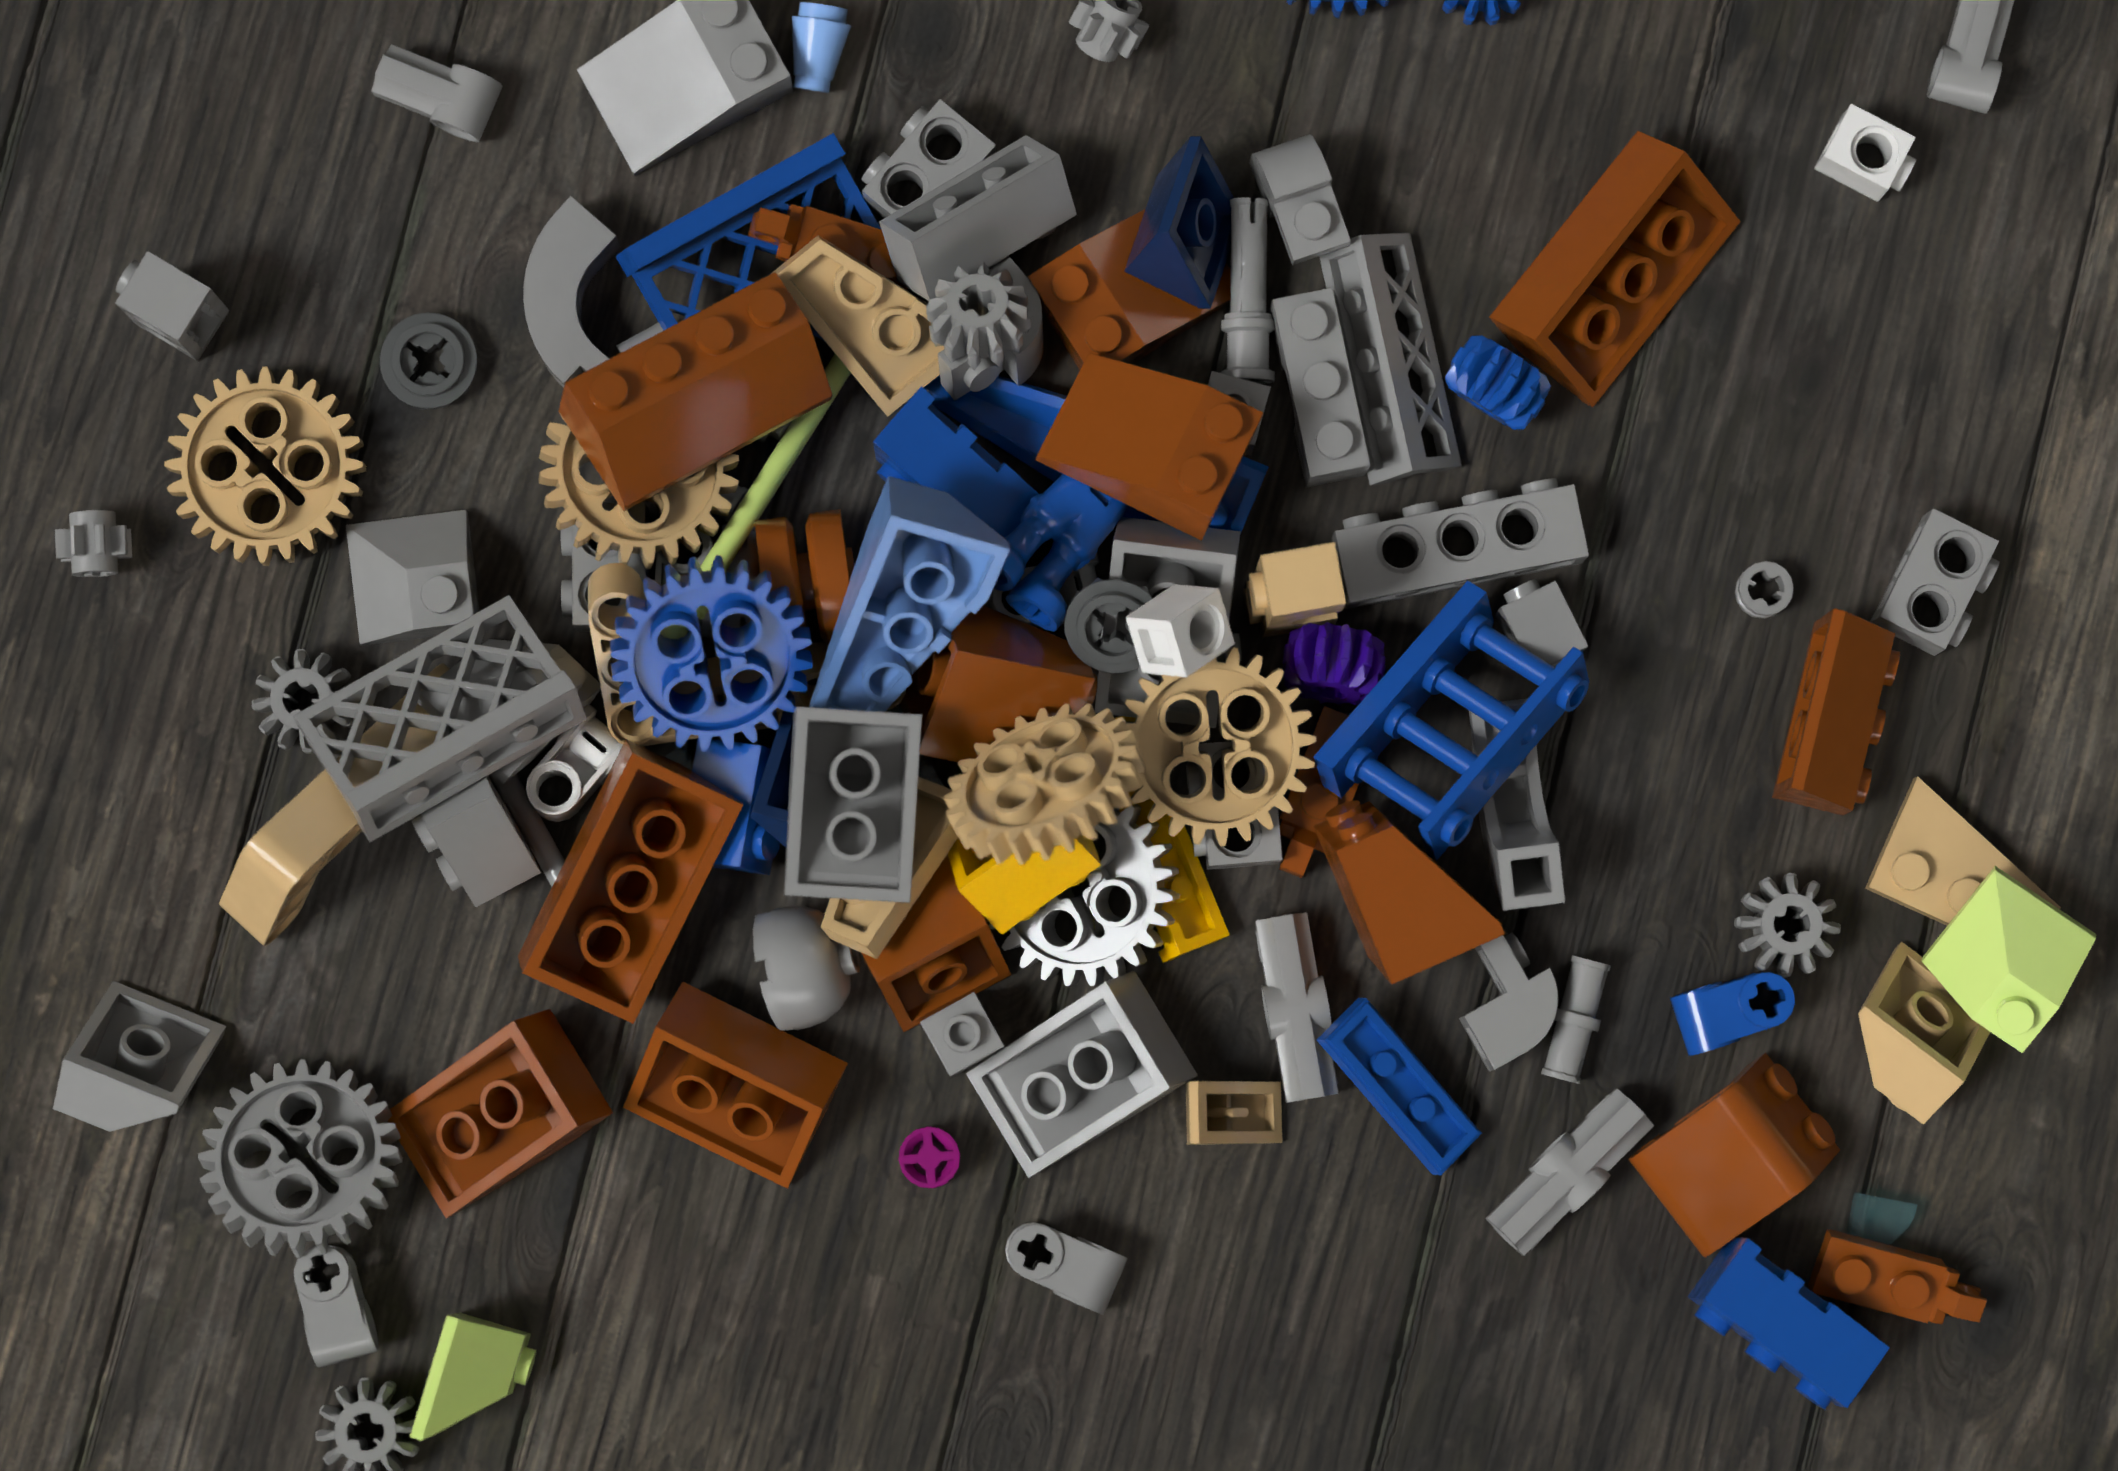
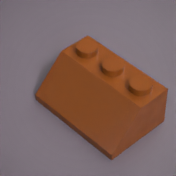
M1835 608L1814 622L1772 798L1842 816L1852 812L1855 803H1864L1872 777V769L1864 767L1869 744L1878 745L1886 718V710L1878 709L1883 685L1892 686L1900 660V652L1892 650L1895 633L1847 611Z
M682 982L655 1027L623 1108L788 1189L832 1101L848 1063Z

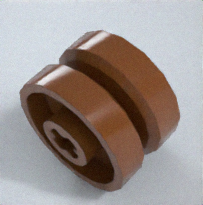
M841 510L809 514L805 522L808 552L798 553L794 527L786 516L756 520L755 530L760 573L765 570L770 572L772 581L770 592L783 586L789 588L791 601L787 607L801 605L805 620L800 625L801 627H808L806 611L816 610L821 639L829 646L855 566L852 547L846 548Z

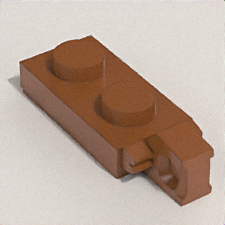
M791 204L787 215L765 208H760L758 212L753 213L747 236L778 246L776 259L786 262L819 235L908 291V288L897 280L881 229L809 206L801 207Z
M1324 706L1313 732V735L1316 736V742L1308 745L1304 756L1315 762L1313 756L1349 715ZM1316 763L1314 768L1298 770L1296 778L1307 789L1305 792L1290 790L1287 801L1290 803L1293 811L1290 814L1282 811L1279 821H1281L1280 836L1290 839L1279 870L1299 878L1303 877L1313 850L1324 853L1314 825L1327 820L1325 814L1332 808L1352 801L1359 785L1354 783L1346 794L1340 798L1322 785Z
M1827 1229L1808 1283L1809 1289L1815 1294L1927 1324L1928 1321L1943 1324L1946 1314L1955 1318L1980 1323L1987 1303V1298H1984L1980 1293L1981 1289L1979 1287L1958 1282L1959 1271L1946 1266L1940 1258L1832 1229Z

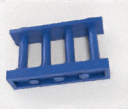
M1468 580L1313 756L1322 785L1340 798L1346 794L1354 783L1359 784L1364 781L1421 818L1423 821L1420 823L1419 829L1426 854L1436 861L1449 846H1456L1463 841L1472 827L1473 818L1562 714L1565 711L1571 712L1579 706L1587 693L1590 683L1584 654L1574 646L1559 664L1554 667L1493 629L1494 620L1487 592ZM1481 649L1539 687L1516 712L1454 672V668L1470 650L1476 651ZM1442 693L1499 729L1500 732L1479 756L1475 755L1416 716V712L1432 694ZM1404 737L1462 776L1440 801L1377 761L1380 753L1393 738L1399 739Z

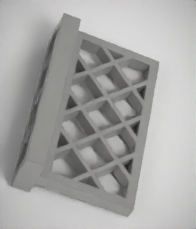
M509 595L293 716L298 728L354 813L358 825L369 842L587 719L575 685L565 670L561 671ZM507 619L515 629L509 649L481 645L484 633ZM524 644L528 648L530 653L522 652ZM443 655L463 657L455 680L427 676L431 662ZM475 660L504 664L497 686L468 682ZM517 666L541 669L548 678L527 691L510 689ZM390 685L408 687L401 710L373 706L377 692ZM422 690L450 694L443 717L414 713ZM463 696L492 701L488 713L474 721L456 719ZM336 715L354 718L347 741L321 737L315 727ZM368 720L396 725L388 748L360 743ZM409 727L438 731L434 743L421 751L401 750ZM333 754L341 755L339 764ZM355 757L383 762L378 775L355 788L348 779V775Z

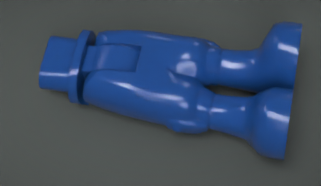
M1062 474L1045 492L1031 498L1030 503L1022 513L1021 524L1004 538L1009 542L1010 550L994 585V589L999 591L1011 590L1006 596V601L1014 610L1039 627L1048 631H1056L1065 621L1068 609L1063 596L1059 593L1063 584L1073 571L1083 568L1091 560L1095 559L1098 547L1120 521L1129 505ZM1052 539L1053 543L1049 553L1020 581L1028 560L1042 543Z

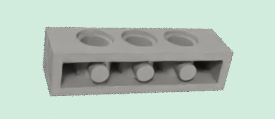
M1556 478L1543 479L1522 485V495L1499 499L1497 490H1487L1463 496V506L1439 510L1438 502L1433 501L1403 508V518L1380 522L1378 513H1369L1344 519V529L1336 530L1331 541L1332 543L1335 542L1346 600L1345 610L1459 588L1467 580L1473 584H1480L1582 564L1588 558L1589 553L1575 485L1558 487ZM1511 515H1519L1526 518L1533 528L1532 541L1527 544L1518 545L1507 540L1502 531L1503 519ZM1450 527L1466 529L1474 540L1473 552L1466 556H1455L1449 553L1442 542L1443 531ZM1393 538L1406 540L1413 547L1415 553L1414 563L1404 568L1390 565L1383 556V544Z

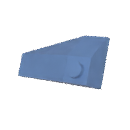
M888 476L868 524L809 707L885 712L912 683V675L934 651L939 654L951 641V632L970 612L976 614L988 601L1009 553V542L947 492Z

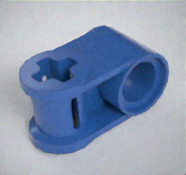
M1760 972L1724 983L1719 981L1670 997V1001L1688 1056H1693L1740 1041L1741 1037L1778 1026L1785 1022L1793 1011L1795 997L1789 982L1782 976L1770 972ZM1759 983L1762 984L1765 990H1776L1778 994V1001L1770 1004L1771 1015L1767 1017L1763 1010L1751 1009L1749 999L1758 995L1756 985Z

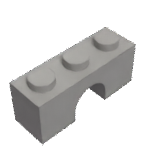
M1333 288L1273 299L1269 314H1272V320H1274L1275 324L1273 335L1281 371H1285L1290 389L1295 418L1294 433L1306 488L1365 476L1370 467V461Z

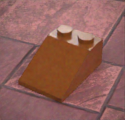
M1144 209L1079 243L1030 274L1028 279L1039 295L1042 313L1079 370H1081L1089 353L1132 365L1230 303L1231 269L1227 263L1225 264L1211 309H1200L1124 272L1145 212Z
M1089 353L1035 460L1202 541L1253 439L1264 412L1208 385Z
M547 1009L513 1020L390 1109L392 1116L388 1123H395L401 1137L398 1140L445 1218H449L570 1144L610 1116L613 1111L551 1009Z

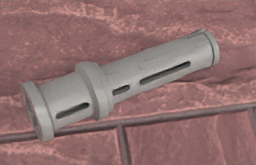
M1248 197L1230 199V313L1225 314L1224 319L1221 321V330L1227 333V369L1221 371V373L1258 384L1275 382V372L1269 369V333L1275 331L1274 320H1272V314L1266 313L1267 207L1269 202L1263 198H1255V202H1251V198Z

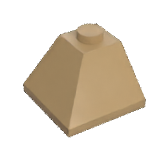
M1902 941L1894 949L1858 1013L1874 1088L1888 1097L1893 1105L1906 1111L1923 1125L1965 1082L1990 1034L1989 1030L1968 1016L1922 963V957Z

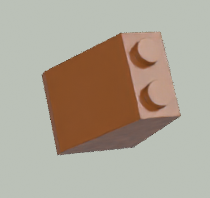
M983 605L976 614L970 612L951 632V641L939 654L934 651L914 672L912 683L907 687L906 694L900 705L903 714L922 715L919 755L959 762L963 759H976L978 757L973 747L974 744H992L996 741L993 735L995 728L1003 729L1006 732L1015 729L1014 722L1018 716L1023 717L1029 723L1035 721L1040 708L1045 707L1050 717L1056 716L1059 709L1069 703L1074 715L1086 704L1092 705L1097 691V676L1093 673L1090 666L1082 662L1075 655L1067 640Z
M1358 800L1340 804L1325 814L1327 820L1314 825L1366 954L1391 985L1505 935L1501 923L1467 889L1428 856L1424 850L1370 801L1362 805Z
M948 854L879 957L875 959L862 953L903 1032L919 1025L924 1019L973 992L977 994L1011 975L983 915L959 892Z

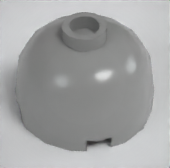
M805 906L781 907L759 913L755 916L753 925L755 962L765 960L768 978L767 981L759 982L762 995L772 1020L781 1031L805 1029L825 1022L843 1007L849 996L851 974L860 972L858 951L831 940L821 928L825 914Z

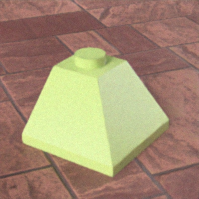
M1994 866L1924 954L1922 963L1972 1020L2023 1053L2060 1008L2096 940V934Z
M463 1313L447 1315L410 1437L423 1441L435 1436L512 1394L516 1383L526 1386L537 1351L527 1347L531 1334Z

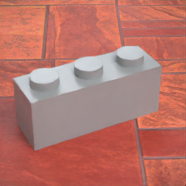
M1025 135L879 221L898 282L929 301V299L936 298L935 287L938 279L955 282L954 272L958 265L969 275L977 274V270L983 261L987 267L992 268L1007 259L1010 254L1032 241L1050 235L1057 226L1076 216L1077 213L1060 154Z

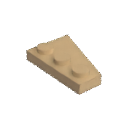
M816 236L772 272L777 273L809 323L887 417L907 402L921 386L924 388L940 375L938 353L944 350V346H935L930 338L929 327L931 323L927 320L926 312L928 303L821 236Z
M918 776L910 903L830 898L821 928L831 940L875 959L879 957L959 837L956 835L946 815V811L949 808L944 800V796L953 792L951 789Z
M1918 776L1912 780L1865 889L1947 926L1994 866H1996L2058 909L2061 908Z

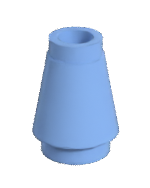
M800 2L798 16H792L794 88L829 93L831 81H833L851 25L846 24L848 9L818 3Z

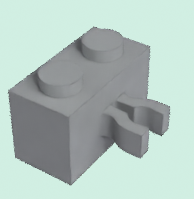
M488 776L412 819L413 826L427 851L431 852L439 848L443 855L436 858V862L451 890L455 891L463 886L475 907L541 873L517 823Z

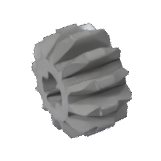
M984 261L978 268L977 274L971 275L958 265L954 272L955 282L938 279L935 287L936 298L929 299L927 304V320L931 323L929 327L930 338L935 346H944L945 356L949 359L950 363L967 355L968 364L974 371L980 364L981 358L987 357L1000 367L1004 360L1003 350L1020 353V349L1023 346V334L1028 333L1031 328V312L1027 309L1028 294L1023 286H1013V277L1009 274L1008 269L992 277L990 276L989 267H987Z
M297 649L294 654V669H290L282 658L275 657L271 663L280 677L275 682L267 676L259 675L257 677L256 684L271 693L270 697L253 700L252 709L262 713L273 712L261 722L259 729L265 735H269L282 728L277 743L280 748L289 750L294 745L297 737L300 736L302 751L306 754H313V749L298 728L293 717L301 712L299 709L292 711L291 704L299 703L293 696L302 688L310 694L318 692L319 699L311 700L315 704L337 692L336 690L348 682L351 675L345 668L337 669L328 675L332 666V657L326 653H321L310 669V658L307 651ZM336 715L315 728L321 737L338 740L337 735L330 728L333 722L336 721L343 727L351 728L354 719Z
M1795 873L1784 875L1781 882V892L1770 877L1761 880L1759 886L1764 900L1751 893L1745 894L1741 899L1743 905L1755 913V916H1740L1734 920L1736 928L1753 930L1754 937L1739 943L1738 946L1741 952L1751 951L1759 946L1762 952L1757 957L1754 966L1760 971L1767 969L1775 957H1777V973L1783 978L1791 976L1794 959L1798 967L1805 974L1815 971V961L1810 951L1823 958L1831 957L1834 949L1829 943L1821 939L1820 936L1835 935L1841 931L1839 923L1823 922L1821 914L1836 908L1834 899H1828L1816 905L1812 900L1819 892L1820 884L1815 880L1807 883L1800 894H1798V879ZM1787 910L1794 913L1790 920L1799 919L1801 930L1790 935L1788 941H1785L1781 938L1784 931H1775L1774 920L1785 916Z
M370 1377L359 1379L358 1399L346 1385L339 1386L335 1390V1394L344 1410L325 1404L321 1406L319 1414L325 1419L335 1422V1428H324L316 1431V1440L324 1442L335 1439L338 1446L323 1456L324 1462L330 1465L339 1461L345 1455L348 1460L343 1471H359L362 1463H364V1471H381L380 1461L387 1471H403L402 1462L394 1451L396 1450L411 1457L417 1455L419 1451V1446L403 1438L404 1433H411L415 1419L403 1422L401 1417L402 1413L410 1410L415 1405V1400L408 1396L393 1406L390 1401L396 1392L397 1385L392 1381H386L382 1385L377 1398L374 1397V1384ZM364 1413L370 1414L372 1423L382 1424L384 1428V1435L373 1440L378 1445L375 1448L368 1447L366 1437H356L355 1425L365 1422L361 1416Z

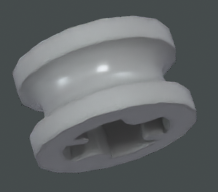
M1763 561L1753 564L1740 575L1736 582L1735 596L1743 612L1751 617L1764 619L1775 616L1787 607L1792 599L1794 587L1791 576L1785 568L1774 562ZM1760 574L1765 582L1772 580L1777 582L1780 591L1772 595V598L1777 600L1776 604L1768 606L1763 598L1753 601L1748 589L1756 585V582L1751 580L1754 575Z

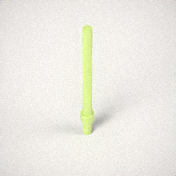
M836 354L833 355L824 369L833 395L831 400L790 423L701 564L702 571H711L716 555L722 556L725 572L727 571L754 528L755 521L761 517L851 374ZM706 606L697 608L696 611L699 619H704L709 611ZM670 625L665 627L660 633L669 639H678L684 637L689 629L682 625Z

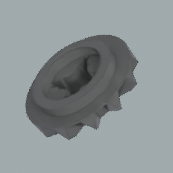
M438 313L412 315L395 325L384 340L380 353L382 377L389 390L400 401L420 410L438 407L447 408L453 401L468 393L469 386L478 371L475 344L466 329L448 316ZM446 341L447 343L442 348L444 352L440 355L439 360L449 376L445 378L441 374L437 376L434 372L429 371L423 377L419 376L415 382H412L417 377L416 372L420 364L409 347L413 345L418 350L422 349L427 353H431L436 348L440 349Z
M1124 576L1110 580L1097 578L1092 584L1076 592L1066 612L1065 634L1072 651L1082 662L1096 670L1107 673H1124L1140 667L1131 634H1124L1119 630H1115L1110 635L1106 634L1101 641L1099 640L1105 619L1099 612H1106L1110 616H1115L1119 611L1123 612L1126 608H1129L1128 615L1153 599L1149 594L1147 586L1139 587L1128 582ZM1126 620L1125 627H1126V629L1130 632L1129 627H1128V624H1127V620Z

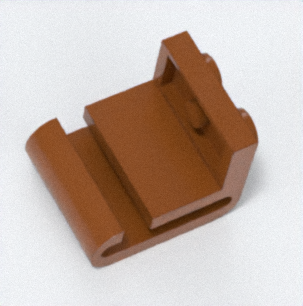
M1766 1052L1747 1065L1730 1084L1680 1118L1674 1124L1675 1126L1663 1135H1656L1628 1159L1704 1258L1804 1190L1840 1152V1148L1835 1143V1134L1829 1123L1818 1113L1810 1111L1797 1094V1085L1792 1075L1782 1065L1774 1064Z

